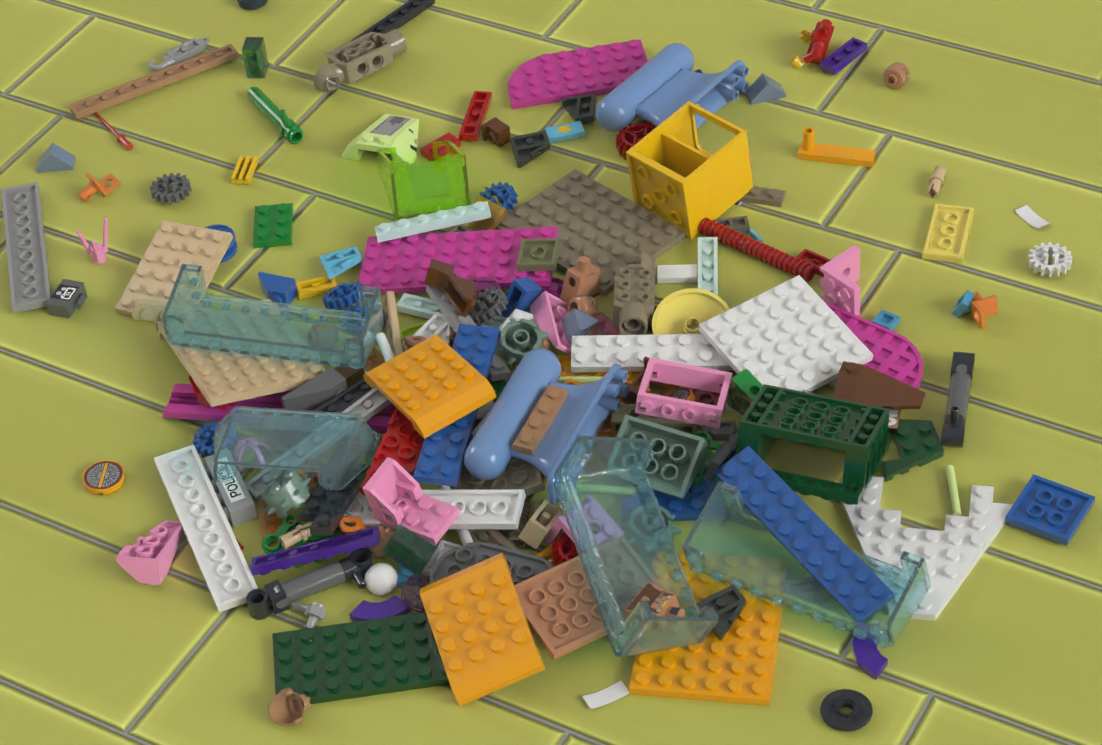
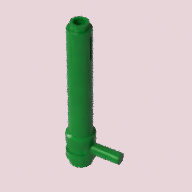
M258 87L248 89V98L270 119L288 142L296 144L303 139L302 129L292 119L288 118L284 109L280 110Z

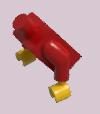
M823 19L821 22H817L815 29L811 33L806 29L801 31L802 36L799 38L805 43L810 42L807 54L803 55L802 59L798 55L792 58L791 64L798 69L804 63L809 62L820 65L824 60L835 28L830 20Z

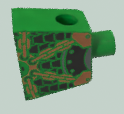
M744 369L730 380L727 405L742 416L763 387L749 370Z

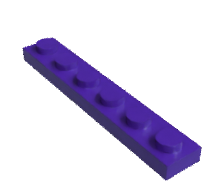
M378 526L254 557L251 561L250 570L252 576L258 574L266 575L274 570L289 569L293 565L309 564L313 560L320 558L329 559L336 554H348L363 547L371 548L379 544L380 530Z

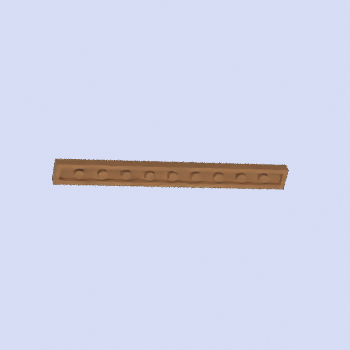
M228 44L70 104L69 108L76 119L84 118L87 115L100 112L142 94L150 93L171 83L184 80L187 77L197 75L226 62H231L239 58V55L232 44Z

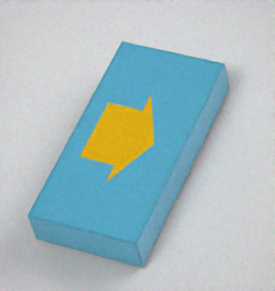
M581 121L545 128L550 144L585 137Z

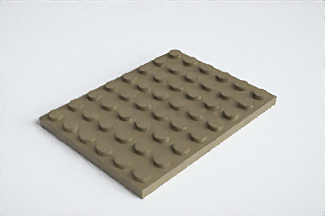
M576 169L510 213L495 229L557 226L561 246L556 268L566 273L569 268L578 265L579 257H589L591 259L590 263L600 269L601 295L604 297L614 290L615 268L635 264L636 256H641V250L646 251L652 258L657 259L686 238V231L635 204L633 201Z

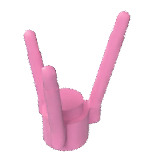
M106 217L103 224V246L91 240L92 246L90 248L81 231H77L87 251V255L91 257V261L94 264L104 263L107 259L108 219Z

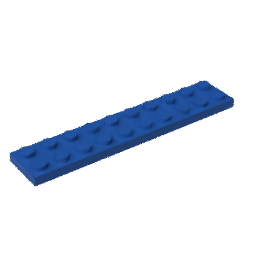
M459 324L452 349L486 379L488 378L499 340L500 328ZM479 408L424 439L413 476L418 483L457 487L464 463L465 451L470 442Z
M747 446L717 470L715 475L724 486L858 625L894 598V593L750 446Z

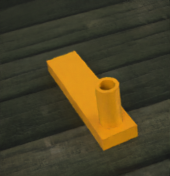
M805 127L803 129V142L801 141L797 153V159L872 168L876 157V150L814 143V129L812 127Z

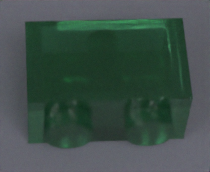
M246 37L242 47V54L247 78L265 79L269 63L264 37Z
M399 524L382 550V553L419 576L435 552L436 547Z

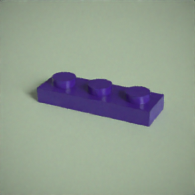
M854 37L824 59L820 63V69L832 75L837 74L867 50V43Z

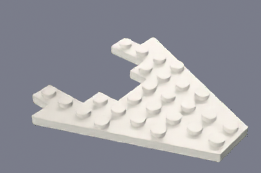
M873 476L858 505H847L841 501L840 503L867 566L894 593V598L884 605L889 617L935 621L1005 525V516L1013 504L993 503L994 487L972 485L969 517L946 515L944 531L900 527L901 511L880 509L884 477Z

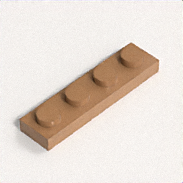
M548 384L512 444L514 451L534 455L569 396L567 389Z

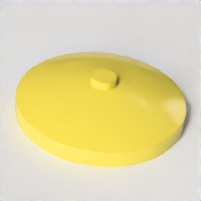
M696 288L679 290L668 295L657 306L652 318L653 335L702 334L699 331V324L730 310V308L723 299L710 291Z

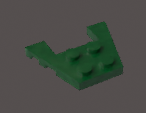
M899 419L897 429L888 428V433H891L900 459L881 462V470L885 481H890L894 475L899 473L903 475L908 473L909 469L919 465L921 467L943 457L944 449L933 422L929 420Z

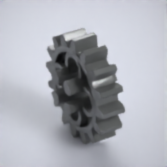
M170 173L169 176L163 174V178L157 177V181H152V186H150L152 199H155V202L161 201L162 205L166 202L171 205L174 201L179 203L178 200H185V196H189V192L192 191L189 178L187 179L186 175L181 176L180 173L176 175Z
M493 287L490 291L486 288L485 292H478V296L475 298L473 311L469 310L468 314L475 324L481 325L483 322L488 324L489 320L492 319L494 321L497 315H502L501 311L507 309L505 305L509 303L507 301L508 298L500 288L496 290Z

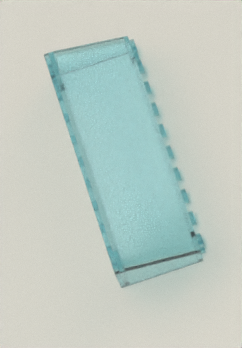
M182 264L162 315L166 339L173 346L354 369L365 366L376 343L375 336L381 333L384 324L381 292L378 287L360 285L358 294L361 313L207 294L202 266Z
M578 436L556 469L553 484L615 656L629 657L702 643L718 623V616L713 607L705 606L700 611L696 604L693 591L690 588L685 571L679 560L678 552L674 547L671 534L668 531L664 516L661 513L657 498L654 495L650 480L645 471L654 456L648 439ZM647 582H651L673 592L677 597L679 607L684 609L685 616L653 617L648 601H639L628 618L624 610Z
M718 481L682 546L685 558L693 572L709 575L710 578L717 582L724 581L730 585L734 584L738 590L744 589L749 591L757 598H767L773 604L780 607L782 605L787 606L797 614H807L819 623L827 622L832 624L839 631L847 630L852 632L859 639L865 640L867 638L872 640L882 648L894 645L931 586L926 561L922 557L903 551L900 557L901 569L852 550L894 593L893 599L863 623L855 621L746 509L739 488L722 481Z

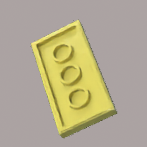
M935 204L922 259L962 264L974 208Z

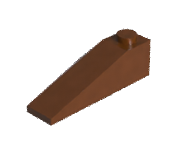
M843 361L837 376L833 398L877 407L892 406L893 409H921L926 392L866 365Z

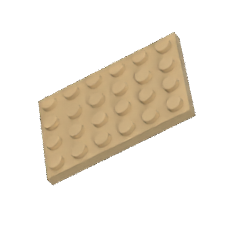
M162 220L116 305V312L132 316L131 314L137 299L199 304L233 239L232 233Z

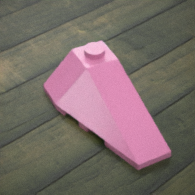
M544 291L529 306L531 314H533L535 323L542 332H548L547 338L557 349L571 355L572 342L568 343L566 341L562 320L569 314L568 303Z
M163 521L151 529L150 535L147 537L140 536L136 539V544L133 546L127 545L123 547L116 557V562L139 583H147L151 586L161 584L168 574L184 533L180 521Z

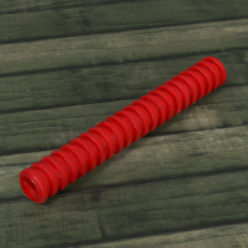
M707 217L699 224L698 230L700 234H704L707 237H717L720 243H724V245L759 259L775 268H779V270H784L786 273L789 272V274L795 277L800 275L806 282H810L815 276L816 267L814 265L805 263L803 260L790 256L758 240H754V238H750L734 229H730Z

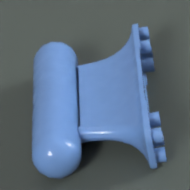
M672 43L664 47L601 99L596 106L595 116L598 124L606 131L618 132L638 117L657 127L688 101L698 104L705 110L715 114L731 100L736 101L740 92L745 93L747 91L749 83L745 81V77L749 73V67L745 66L744 61L737 60L726 70L719 73L704 74L694 72L692 69L695 61L692 51L684 44ZM695 113L696 128L698 129L708 119Z
M533 349L521 359L468 445L464 456L465 467L472 476L480 480H493L505 470L512 457L523 460L535 466L546 477L549 502L553 505H558L559 502L565 504L569 498L567 488L576 487L578 476L574 475L594 438L604 421L609 417L611 411L618 412L620 409L621 400H619V397L626 398L628 396L630 387L623 384L627 380L628 371L623 370L620 364L615 363L604 377L593 383L584 385L559 383L557 381L560 378L562 367L556 355L547 349ZM548 384L567 389L569 396L534 455L514 451L512 444Z

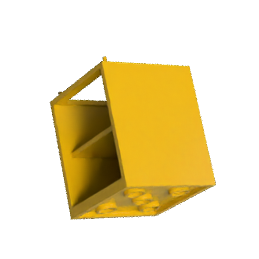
M688 101L626 152L634 203L686 231V238L693 240L700 234L698 230L699 224L704 218L716 220L753 188L747 140L748 131L705 110L698 104ZM695 113L736 134V136L714 155L707 152L698 142Z

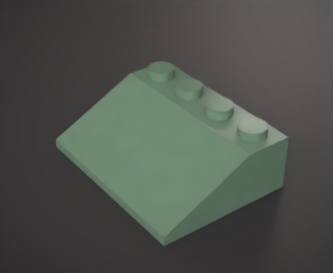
M625 414L602 474L683 499L701 470L710 446L703 437Z

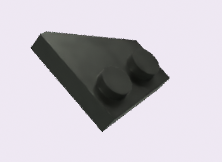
M595 93L561 98L563 107L575 122L589 123L595 121L597 103Z
M546 130L510 137L511 148L518 168L523 167L550 149Z
M732 584L696 603L695 610L718 640L721 641L746 606L747 600L736 586Z

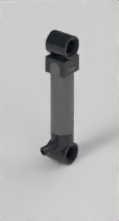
M953 352L947 405L941 434L942 446L963 448L975 353Z
M359 548L351 552L347 558L281 584L279 580L264 585V589L257 588L251 590L246 596L250 616L255 620H262L267 618L272 610L276 615L288 610V604L351 579H354L359 589L365 588V574L373 565L371 552L366 548Z

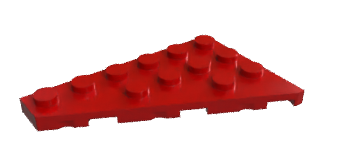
M398 408L392 414L388 429L383 435L382 442L374 455V461L360 487L361 494L364 496L363 487L387 457L394 459L411 476L414 475L424 438L414 429L412 422Z

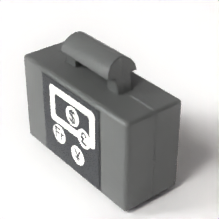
M63 279L46 303L49 315L70 318L76 308L80 309L87 299L84 282Z

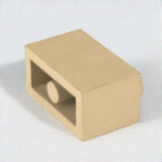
M546 498L529 519L518 537L527 545L537 549L564 510L557 505L551 504Z

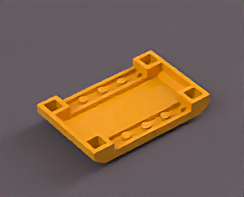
M437 334L363 375L365 382L372 389L376 387L412 422L414 429L424 439L497 398L489 381Z
M503 553L420 588V596L451 689L460 706L546 669L532 636L511 578L512 574Z

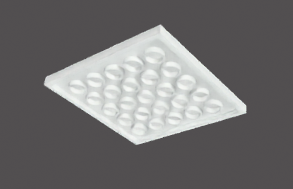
M800 275L699 324V331L737 374L747 369L762 385L766 384L801 392L804 389L812 392L837 379L843 361L864 365L873 360V354Z

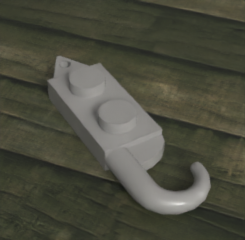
M209 37L193 38L167 51L163 56L164 62L152 65L155 61L153 58L149 60L147 66L152 71H160L193 56H197L205 51L206 45L210 42Z

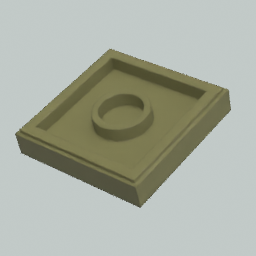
M560 238L521 239L516 270H556L561 246Z

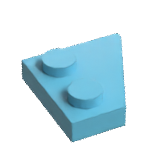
M356 246L319 256L320 263L328 279H332L362 261L361 254Z

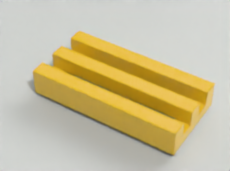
M240 155L231 176V183L250 184L259 162L258 156H254L251 159V156L244 158V155ZM251 164V165H250V168H249V170H248V173H247V175H246L248 165Z
M327 276L296 282L299 300L325 295V293L330 292V289L337 286L335 277L328 279Z

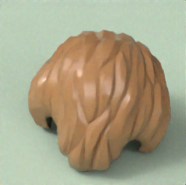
M289 687L281 690L270 700L267 711L269 712L270 719L280 726L299 725L303 722L305 712L311 707V703H309L310 697L295 693Z

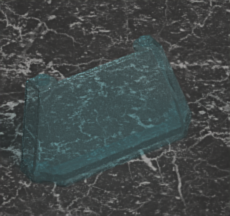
M236 406L215 425L213 481L229 482L233 480L236 476V467L318 472V482L323 488L342 490L374 461V455L380 445V435L375 430L373 431L361 414Z

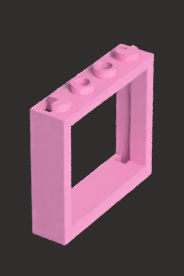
M650 357L637 394L635 413L720 429L728 399L732 373ZM650 380L716 392L720 393L717 406L646 392Z

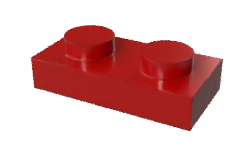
M447 133L422 147L420 152L422 156L433 163L459 148L461 142L451 133Z

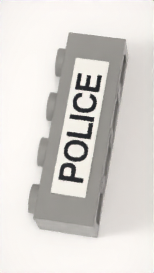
M229 450L205 457V471L211 479L210 482L214 491L217 492L216 495L221 506H224L222 509L227 520L230 519L233 527L258 519L255 504Z

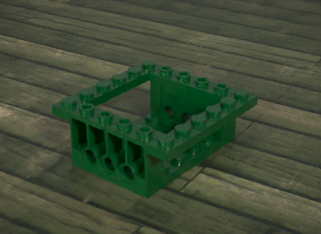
M764 384L739 421L736 455L747 446H750L764 461L778 438L788 439L790 442L808 443L814 447H827L834 451H845L842 483L775 469L772 470L794 492H799L805 496L821 497L824 500L841 501L847 505H858L891 445V438L887 437L890 409Z

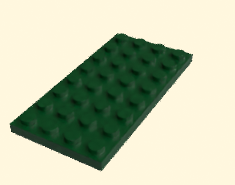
M426 612L272 633L275 695L289 687L295 693L310 697L309 703L317 704L450 684Z

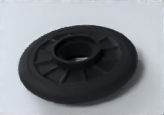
M851 689L836 690L828 694L820 706V714L824 722L833 729L846 732L864 727L870 721L873 713L872 704L869 699L862 693ZM849 707L853 711L846 714L841 712L840 709Z

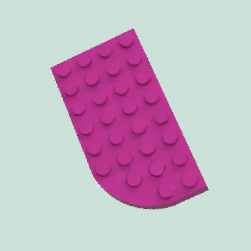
M641 39L543 54L525 62L512 73L507 84L512 109L561 102V98L593 93L596 96L609 94L648 61Z
M824 301L873 354V360L864 365L918 389L920 387L923 377V362L919 351L912 342L894 331Z

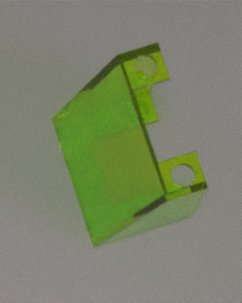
M451 140L432 142L434 161L411 164L409 162L397 163L396 147L377 149L379 171L395 221L417 217L421 214L436 213L439 210H449L458 206L470 205L466 156ZM441 145L447 147V153L443 156L437 153V149ZM384 153H391L393 156L392 160L390 161Z

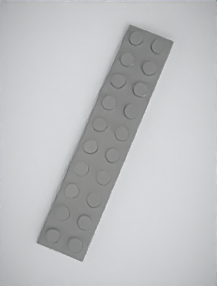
M35 182L1 189L13 313L47 307L46 303L51 297L39 184Z

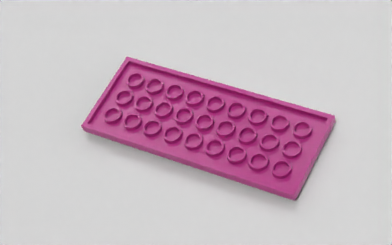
M555 226L415 234L379 243L377 236L368 237L358 282L362 283L366 294L364 296L386 295L387 291H394V294L427 293V285L424 284L431 259L454 265L453 273L456 276L468 280H474L479 277L492 278L502 289L510 288L513 280L530 277L540 287L551 286L553 271H517L516 263L521 239L558 238V228Z

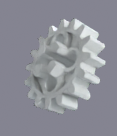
M1042 242L1040 247L1034 245V249L1029 250V268H1034V273L1041 272V276L1048 274V277H1051L1052 274H1055L1059 277L1060 272L1066 274V271L1071 269V251H1066V246L1059 247V243L1052 245L1049 242L1048 245H1045ZM1049 254H1052L1051 265H1048Z

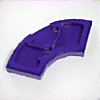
M394 595L382 602L363 600L349 616L350 620L356 622L405 615L413 609L409 608L402 598Z
M859 625L853 637L854 656L858 666L867 675L876 680L888 665V659L881 655L877 649L879 634Z

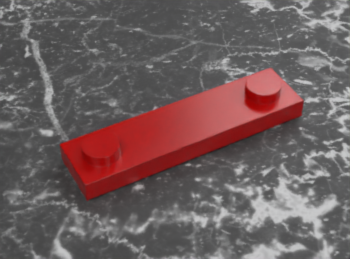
M474 91L458 135L460 141L477 142L482 129L481 125L484 123L492 99V92Z

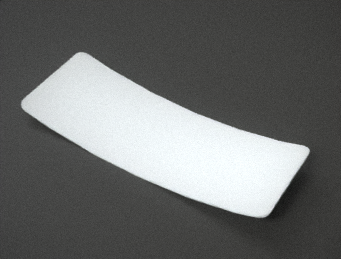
M1028 205L1015 210L1024 221L1037 229L1049 224V222L1039 217Z
M619 681L601 691L585 695L583 699L589 708L593 709L614 702L629 694V691L624 683Z

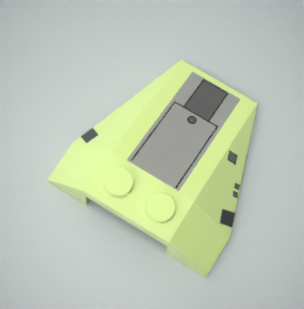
M384 114L347 145L341 155L342 158L359 161L365 150L391 154L393 166L411 168L417 158L419 118Z

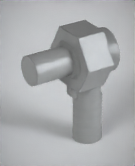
M294 602L292 605L294 611L303 612L306 616H309L305 625L306 629L314 628L317 620H324L326 615L325 606L318 602H313L311 605Z

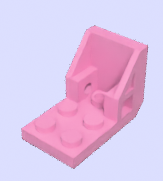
M389 457L386 458L363 487L374 517L383 525L433 544L438 543L460 514L457 506L424 495L419 483L399 463Z

